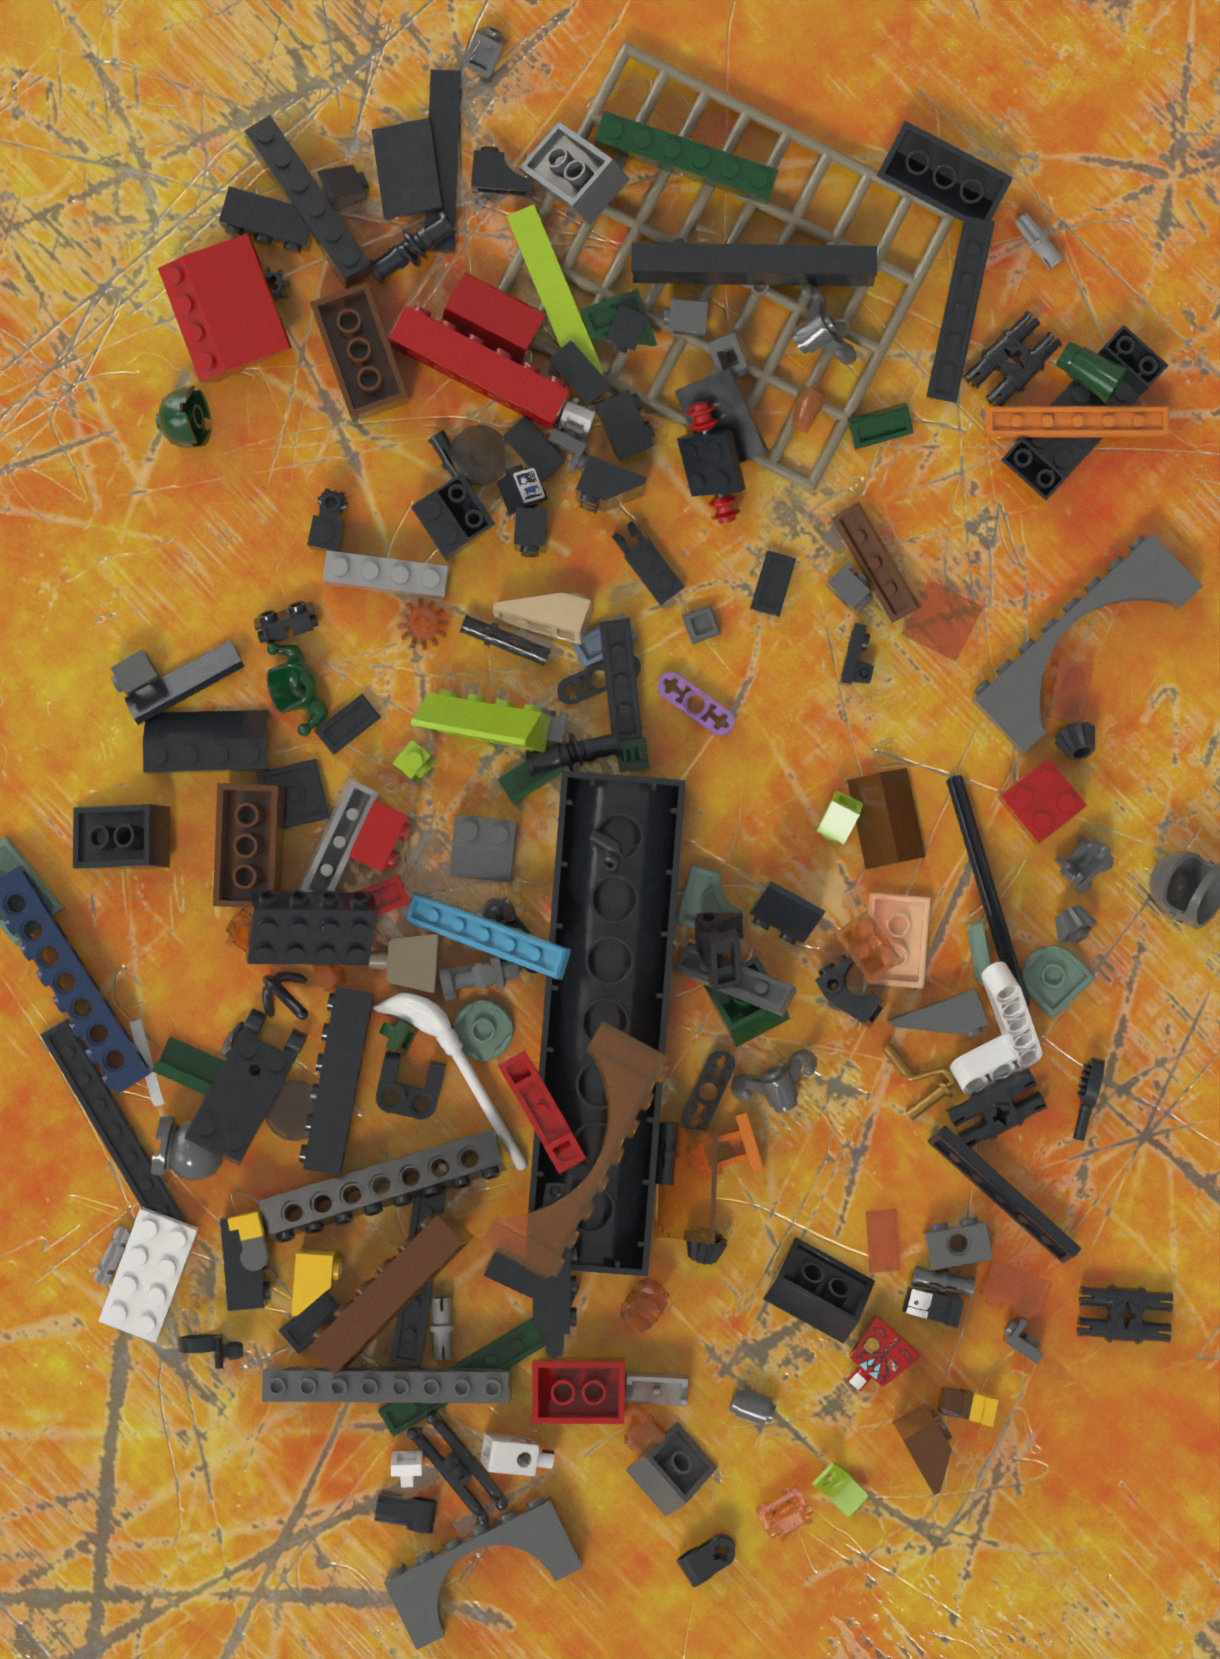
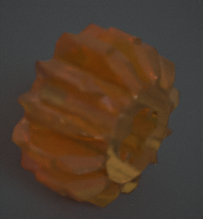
M422 598L418 599L419 608L416 610L412 603H407L406 606L411 612L410 615L405 612L399 613V617L407 620V623L397 624L398 630L408 629L400 637L402 641H406L413 636L410 647L415 649L418 642L421 641L423 651L428 650V640H431L435 647L439 646L435 635L446 638L447 633L439 629V627L449 625V621L446 619L437 620L444 615L445 610L440 608L433 613L436 602L433 600L429 602L427 609L424 608V600ZM421 617H425L427 622H431V627H426V632H421L419 627H415V622L420 623L418 619Z
M648 1277L640 1280L635 1287L631 1288L630 1293L626 1295L625 1301L621 1304L620 1316L631 1328L637 1329L640 1332L648 1330L663 1314L664 1309L668 1305L669 1293L655 1280L653 1281Z

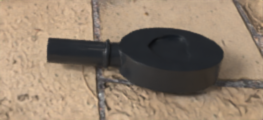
M1091 1057L1088 1064L1083 1066V1077H1080L1082 1084L1078 1085L1080 1091H1077L1078 1098H1080V1109L1078 1110L1079 1113L1073 1134L1074 1139L1085 1140L1092 1109L1095 1107L1099 1096L1105 1060Z

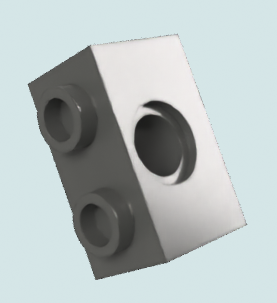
M977 1216L959 1219L960 1225L948 1227L947 1222L929 1225L930 1230L923 1231L929 1267L932 1270H938L993 1259L986 1222L983 1220L978 1221ZM956 1234H961L965 1238V1244L960 1250H952L949 1245L951 1237Z

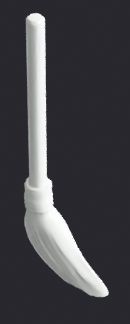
M403 992L373 1006L372 1009L377 1012L400 1018L424 1033L436 1037L446 1054L453 1057L517 1170L526 1168L528 1163L464 1054L462 1050L463 1043L459 1040L455 1029L451 1028L447 1014L431 1000Z

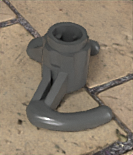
M805 285L801 290V297L805 301L812 299L807 321L797 326V330L792 333L796 345L804 354L807 352L813 353L819 348L824 347L834 351L835 358L846 365L853 364L857 358L856 351L850 343H846L836 334L835 331L838 330V325L830 314L826 315L825 313L826 298L823 292L815 285Z
M806 1049L796 1051L786 1065L783 1067H770L764 1071V1075L756 1076L743 1073L736 1076L731 1083V1092L737 1099L749 1101L752 1094L749 1090L743 1089L745 1087L765 1095L770 1107H774L776 1112L788 1111L798 1104L797 1097L799 1095L794 1084L803 1064L806 1063L803 1069L804 1073L811 1076L817 1068V1058Z

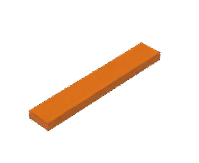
M986 406L985 438L1169 437V406Z

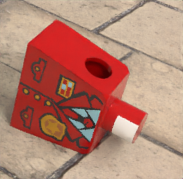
M874 1314L849 1353L850 1359L858 1366L849 1375L847 1380L859 1391L872 1378L880 1386L884 1387L917 1361L921 1355L880 1317Z

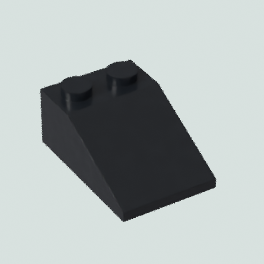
M138 804L73 808V869L170 868V807Z
M768 881L749 914L754 917L752 923L767 931L770 926L781 932L779 938L795 946L797 941L804 944L823 917L825 910L773 881Z

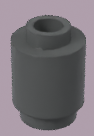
M736 1388L730 1403L729 1412L734 1413L738 1419L763 1427L765 1421L771 1423L776 1405L771 1404L772 1397L746 1388L744 1390Z

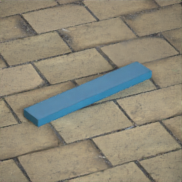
M413 892L405 922L555 979H563L571 952L568 948L417 892Z

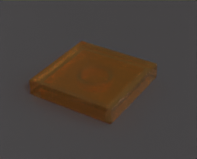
M929 579L918 600L920 608L912 612L901 635L956 661L983 606Z

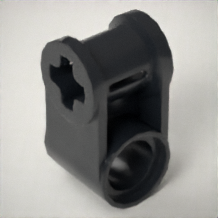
M717 1534L701 1545L688 1550L676 1560L693 1588L701 1585L715 1573L733 1562L735 1558L734 1540L729 1535ZM716 1545H720L722 1548L727 1546V1555L723 1556L722 1553L715 1554Z

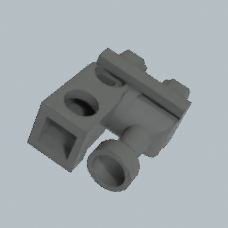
M499 957L490 959L491 964L480 962L439 970L445 1001L456 999V990L474 986L480 989H487L494 983L496 989L504 988V981L520 978L518 964L511 961L500 963Z

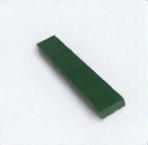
M532 1317L449 1368H510L545 1347V1334H538L532 1328ZM388 1403L378 1409V1412L392 1436L395 1437L425 1419L428 1412H436L450 1403Z

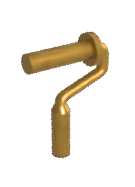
M892 1043L882 1049L898 1073L908 1081L913 1082L941 1073L948 1080L946 1084L942 1079L937 1081L939 1083L937 1088L906 1110L907 1115L912 1121L945 1096L949 1098L954 1096L951 1089L955 1086L956 1081L947 1067H937L912 1075L911 1068Z

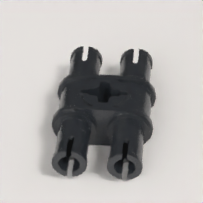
M1026 311L1010 329L1002 330L1000 332L1001 335L987 350L981 351V359L963 376L966 382L969 383L978 375L970 385L977 390L994 371L1003 375V380L985 396L989 404L998 396H1001L993 406H1003L1016 392L1024 391L1027 383L1038 372L1044 370V363L1062 346L1058 338L1050 346H1047L1055 337L1051 332H1047L1044 338L1032 350H1027L1023 346L1022 342L1040 325L1036 317L1027 326L1025 325L1033 316L1029 311ZM1016 355L1019 358L1017 365L1012 364L1009 366L1006 363L1009 359L1008 356L1012 358Z
M1026 1068L1006 1080L1003 1078L997 1079L996 1083L977 1093L975 1091L972 1092L969 1099L946 1110L955 1127L978 1115L981 1116V1121L957 1132L958 1137L965 1144L972 1147L988 1138H991V1140L997 1139V1136L1017 1125L1019 1127L1022 1126L1026 1118L1047 1109V1105L1039 1091L1016 1103L1013 1102V1097L1037 1086L1030 1069Z
M1115 1284L1108 1285L1107 1288L1080 1286L1079 1294L1091 1295L1092 1297H1079V1306L1106 1307L1108 1314L1105 1319L1083 1318L1079 1316L1077 1324L1090 1327H1077V1336L1104 1337V1340L1109 1343L1112 1340L1135 1342L1137 1345L1142 1343L1143 1340L1170 1343L1171 1335L1158 1332H1172L1171 1323L1144 1322L1142 1315L1145 1310L1172 1312L1173 1304L1160 1302L1173 1301L1172 1292L1146 1291L1142 1286H1138V1288L1115 1287ZM1126 1306L1127 1310L1132 1312V1316L1126 1317L1124 1322L1122 1318L1118 1317V1313L1123 1312Z

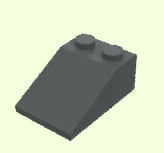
M561 122L554 126L519 167L568 210L589 225L592 224L630 180L612 158Z

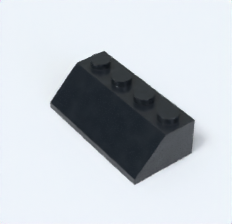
M907 121L904 122L877 174L879 178L963 221L964 216L991 221L1013 179L1012 176Z
M268 710L159 713L145 721L143 733V772L146 774L270 770Z

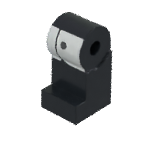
M907 1287L902 1311L958 1328L964 1300L927 1289Z

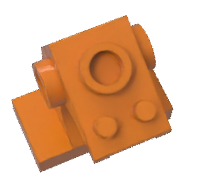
M746 1111L734 1114L738 1126L737 1130L712 1137L711 1132L693 1137L695 1143L689 1144L686 1147L688 1150L687 1162L690 1168L694 1170L695 1175L705 1174L706 1179L723 1174L722 1167L747 1160L753 1175L765 1171ZM729 1140L734 1156L716 1161L712 1145Z

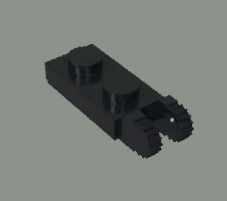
M631 521L627 524L628 531L639 542L640 545L631 551L624 538L617 532L611 537L625 555L624 559L661 606L685 587L650 540H646L638 527Z

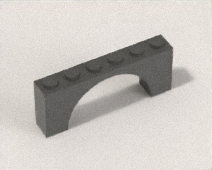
M542 1495L535 1497L526 1503L527 1508L517 1513L515 1509L509 1510L498 1517L499 1522L488 1526V1524L485 1526L479 1525L471 1530L472 1535L462 1540L457 1536L443 1544L444 1549L433 1553L432 1550L426 1551L415 1558L416 1563L408 1567L405 1564H400L388 1571L389 1576L385 1578L384 1584L416 1650L444 1637L446 1630L439 1609V1594L442 1582L451 1567L460 1558L475 1549L491 1545H505L521 1549L538 1559L547 1568L555 1581L583 1568V1561L551 1496L545 1499Z

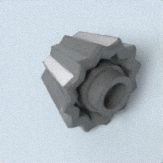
M1076 905L1064 910L1055 917L1058 942L1067 943L1072 941L1073 943H1079L1089 937V932L1097 926V921L1082 906Z

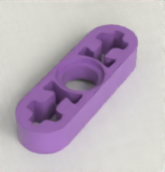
M668 672L660 677L657 685L658 692L669 703L716 736H724L732 730L734 717L728 709L675 672ZM673 678L678 681L677 688L683 692L686 686L691 689L684 696L682 704L676 701L680 695L674 691L670 692V694L664 692L666 686L663 682L665 680L672 681ZM697 695L703 698L705 707L701 712L693 713L688 709L687 701L691 696ZM710 704L716 707L712 711L717 717H720L722 714L727 716L726 723L729 726L726 729L724 727L719 728V730L713 727L715 721L709 716L706 722L700 719L707 713Z

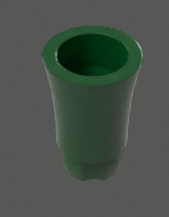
M1069 342L1056 362V366L1064 370L1067 376L1089 389L1105 404L1110 401L1129 369L1125 365L1111 361L1084 346L1082 348L1073 342Z

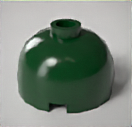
M196 386L173 390L163 398L159 407V413L156 414L157 428L162 431L171 444L178 447H203L208 443L211 435V429L205 430L204 418L211 420L208 403L200 389L194 390Z

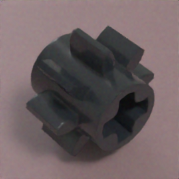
M266 267L265 276L268 283L273 284L275 282L278 287L276 291L271 289L277 305V300L281 297L288 299L284 288L291 286L289 280L281 281L284 274L283 270L280 269L275 274L271 272L269 267Z

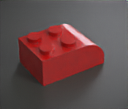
M551 1357L533 1360L532 1424H625V1357H557L555 1359Z

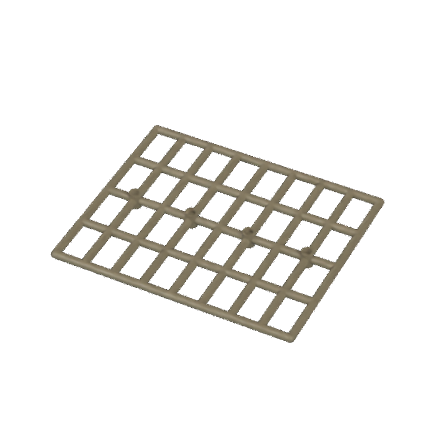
M624 43L577 132L586 141L594 125L599 127L602 118L600 113L630 57L659 72L634 121L646 125L666 84L671 78L699 93L678 136L690 139L709 100L712 99L740 114L721 151L733 154L750 120H753L780 134L765 166L777 169L791 140L821 155L792 212L771 201L768 202V205H764L729 193L744 201L745 204L724 244L739 243L754 211L758 208L786 223L776 242L778 245H789L796 229H799L826 243V245L857 246L843 239L871 183L873 182L902 197L877 244V271L906 284L907 287L879 342L850 328V323L869 287L856 286L840 318L835 320L838 325V330L835 332L840 339H847L872 352L844 409L814 395L834 356V351L823 349L804 388L773 374L792 338V333L796 331V327L799 325L802 317L808 318L810 310L808 305L811 299L805 301L800 294L798 300L769 285H741L749 289L750 294L730 333L741 329L742 333L744 332L761 298L765 297L792 311L763 368L754 363L746 368L747 374L757 379L746 399L747 404L753 414L767 385L797 399L769 456L762 454L749 460L808 491H814L849 426L847 418L854 417L956 218L877 176L879 171L638 47L630 43ZM616 155L614 161L623 170L628 158ZM831 161L861 176L832 233L803 218ZM660 169L636 217L611 204H608L598 215V217L605 215L630 228L602 284L600 285L571 270L598 217L591 225L582 221L561 264H559L565 280L595 295L591 305L620 295L612 291L632 252V243L637 242L640 234L658 243H688L715 188L703 185L678 235L673 237L647 223L672 174ZM546 192L537 209L542 224H544L556 201L548 192ZM912 203L942 217L914 274L884 260ZM519 246L497 287L507 294L524 263ZM652 284L643 301L646 314L649 316L648 319L651 325L669 333V326H663L664 317L652 311L666 284ZM703 284L695 301L708 302L717 284ZM541 302L538 307V310L546 313ZM546 315V317H545V319H544V321H543L541 327L543 326V324H544V322H545V320H546V318H547V315ZM673 335L676 338L647 394L617 379L632 350L628 348L626 354L618 351L607 373L604 372L605 375H602L611 385L610 389L616 392L629 389L631 394L636 392L643 406L689 429V423L685 414L658 400L685 345L688 343L710 354L706 344L710 341L699 336ZM537 336L531 347L550 358L560 350L537 338ZM730 350L729 357L732 360H737V355L733 353L734 350ZM713 364L708 376L717 373L715 364ZM808 405L838 420L809 477L779 462Z

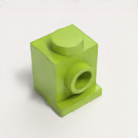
M411 740L393 764L415 783L419 784L437 761Z

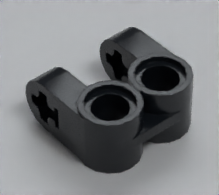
M386 1051L376 1092L378 1107L386 1113L412 1117L417 1120L429 1118L436 1111L446 1063L431 1060L425 1088L396 1082L401 1054ZM388 1089H394L400 1095V1101L395 1106H390L384 1101V1093ZM423 1095L429 1099L430 1108L428 1111L419 1112L414 1108L413 1101L416 1096Z

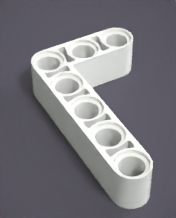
M1004 962L991 964L982 973V980L1002 1035L958 1057L950 1066L952 1074L966 1095H971L974 1091L977 1093L996 1083L997 1079H1006L1035 1064L1042 1056V1049L1021 987Z

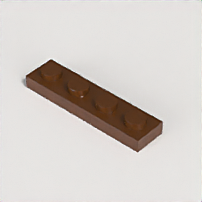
M860 502L832 517L833 523L891 622L894 623L920 608L919 603Z

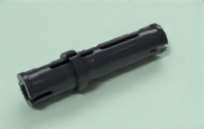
M467 614L459 631L483 641L485 646H496L541 664V666L545 665L551 648H546L498 628L496 623L490 625ZM478 629H481V630L486 631V632H488V633H490V634H493V635H495V636H498V637L502 638L503 640H500V639L495 638V637H493V636H491V635H488V634H485V633H483V632H480V631H478ZM508 641L532 650V652L508 643Z

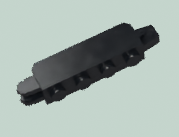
M561 1182L546 1183L543 1205H540L533 1212L532 1328L538 1334H545L546 1353L554 1359L563 1354L564 1334H570V1326H577V1307H570V1295H577V1276H571V1263H577V1244H571V1232H577V1213H571V1206H568L565 1183Z

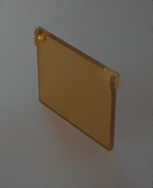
M678 1127L676 1151H679V1157L675 1158L674 1185L656 1184L654 1236L715 1244L718 1132Z

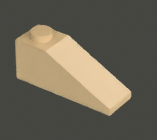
M561 592L496 602L493 605L495 621L579 645L582 644L593 613L591 600L578 593H571L570 595Z

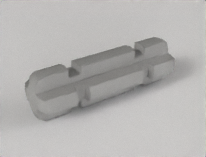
M121 1226L116 1228L112 1236L114 1240L109 1243L100 1262L102 1266L97 1269L94 1275L96 1282L102 1285L110 1283L114 1275L112 1271L116 1270L126 1248L124 1245L127 1244L131 1231Z

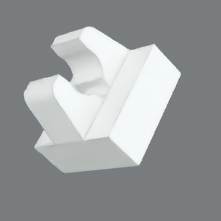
M573 398L571 402L567 401L558 428H566L576 433L579 437L587 439L596 413L593 404L588 409L578 405L579 399Z
M392 1451L391 1477L400 1476L401 1488L414 1487V1476H422V1451Z

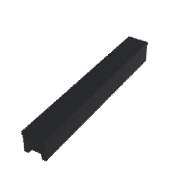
M632 243L631 273H633V283L793 286L812 284L815 286L873 287L875 276H877V246Z

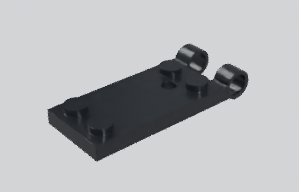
M255 1008L251 1010L238 1038L184 1139L238 1166L243 1161L308 1037L307 1034L294 1028L283 1051L257 1039L256 1037L266 1020L267 1014ZM257 1066L260 1069V1074L257 1076L251 1075L249 1068Z

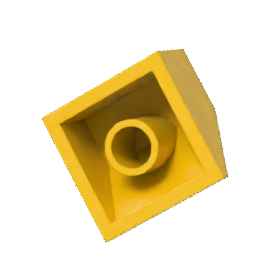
M301 1248L296 1253L291 1316H298L325 1293L336 1280H339L342 1274L343 1259L337 1258L338 1250Z

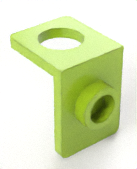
M831 1462L812 1482L848 1518H851L869 1499L867 1492L835 1462ZM832 1473V1475L826 1481H824L825 1478Z

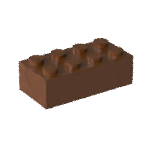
M368 282L311 301L310 304L352 422L410 403Z
M217 783L213 906L252 908L251 893L253 891H281L285 803L284 785Z

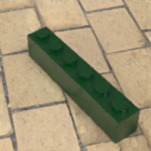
M606 111L603 112L594 139L596 148L764 205H768L778 175L777 169Z

